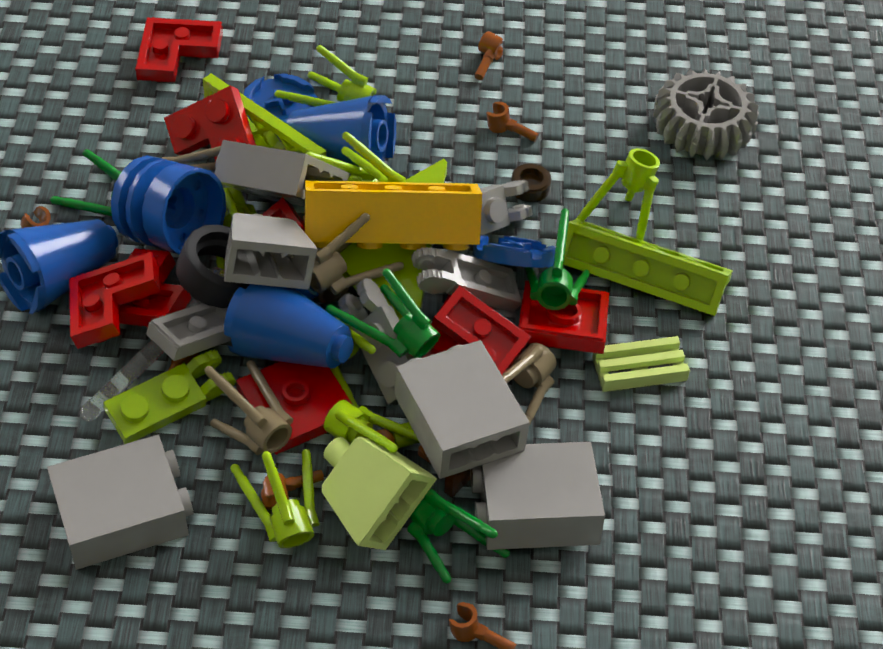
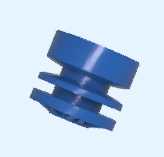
M146 155L136 158L129 163L115 182L111 198L112 219L118 232L128 240L148 246H155L161 250L180 255L184 243L192 231L204 225H223L226 212L225 191L220 179L210 170Z

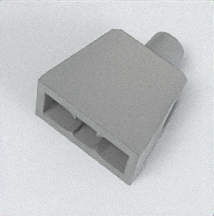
M235 213L232 216L226 248L224 281L309 290L317 247L294 220L263 216L261 214Z

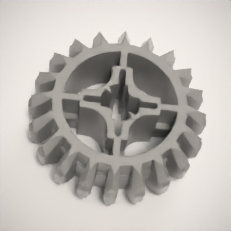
M705 68L701 73H696L689 69L686 75L676 73L672 80H666L662 88L659 89L654 103L653 123L656 124L657 134L663 135L664 144H675L676 152L686 150L690 153L691 158L695 154H700L704 156L706 161L711 155H715L722 160L727 153L736 155L740 148H746L747 143L750 142L757 128L759 105L754 101L755 94L747 92L746 84H736L734 76L725 78L721 76L720 71L716 74H710Z

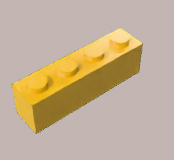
M305 180V233L317 248L326 247L364 213L370 215L369 221L345 243H357V247L363 249H379L383 247V243L400 244L401 248L408 250L421 249V247L426 248V244H443V248L455 251L466 250L469 248V245H480L482 192L478 184Z

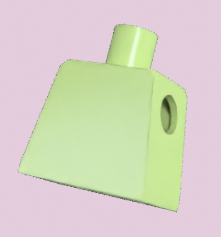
M360 436L354 439L351 444L343 437L336 438L324 450V458L334 468L322 484L323 495L358 546L386 550L437 478L399 452L392 453L370 439Z

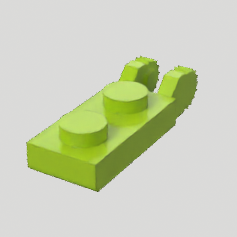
M210 350L198 355L187 365L183 363L104 401V410L124 444L134 442L206 406V402L220 396L222 393L224 394L211 379H208L201 387H199L195 380L206 374L205 368L207 366H211L214 369L219 366L222 358L218 351ZM231 372L220 374L232 386L235 385L236 381Z

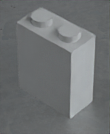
M228 140L222 141L214 173L220 179L221 184L271 201H279L283 197L290 204L305 207V180L348 181L350 174L308 154Z
M481 340L466 345H456L447 351L424 358H414L405 364L396 366L394 395L439 479L525 451L530 422Z
M159 434L47 467L76 570L189 535L186 517L194 514L191 500L186 487L177 489L174 478L181 477L178 462L173 450L164 451Z
M591 442L526 444L525 451L470 469L472 494L480 493L481 502H475V517L498 532V536L494 539L485 535L487 550L600 545L605 512Z

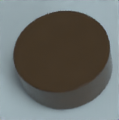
M523 164L513 171L511 181L527 180L529 186L528 191L515 195V197L525 202H538L548 196L551 187V175L547 169L537 164Z

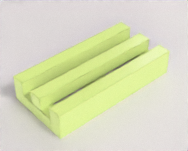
M678 336L605 345L604 354L593 353L592 358L602 391L607 392L687 381L690 369L688 364H684L685 355L683 350H679L680 341ZM671 363L673 364V366L648 369V366H656ZM631 369V371L612 374L608 373L610 371Z

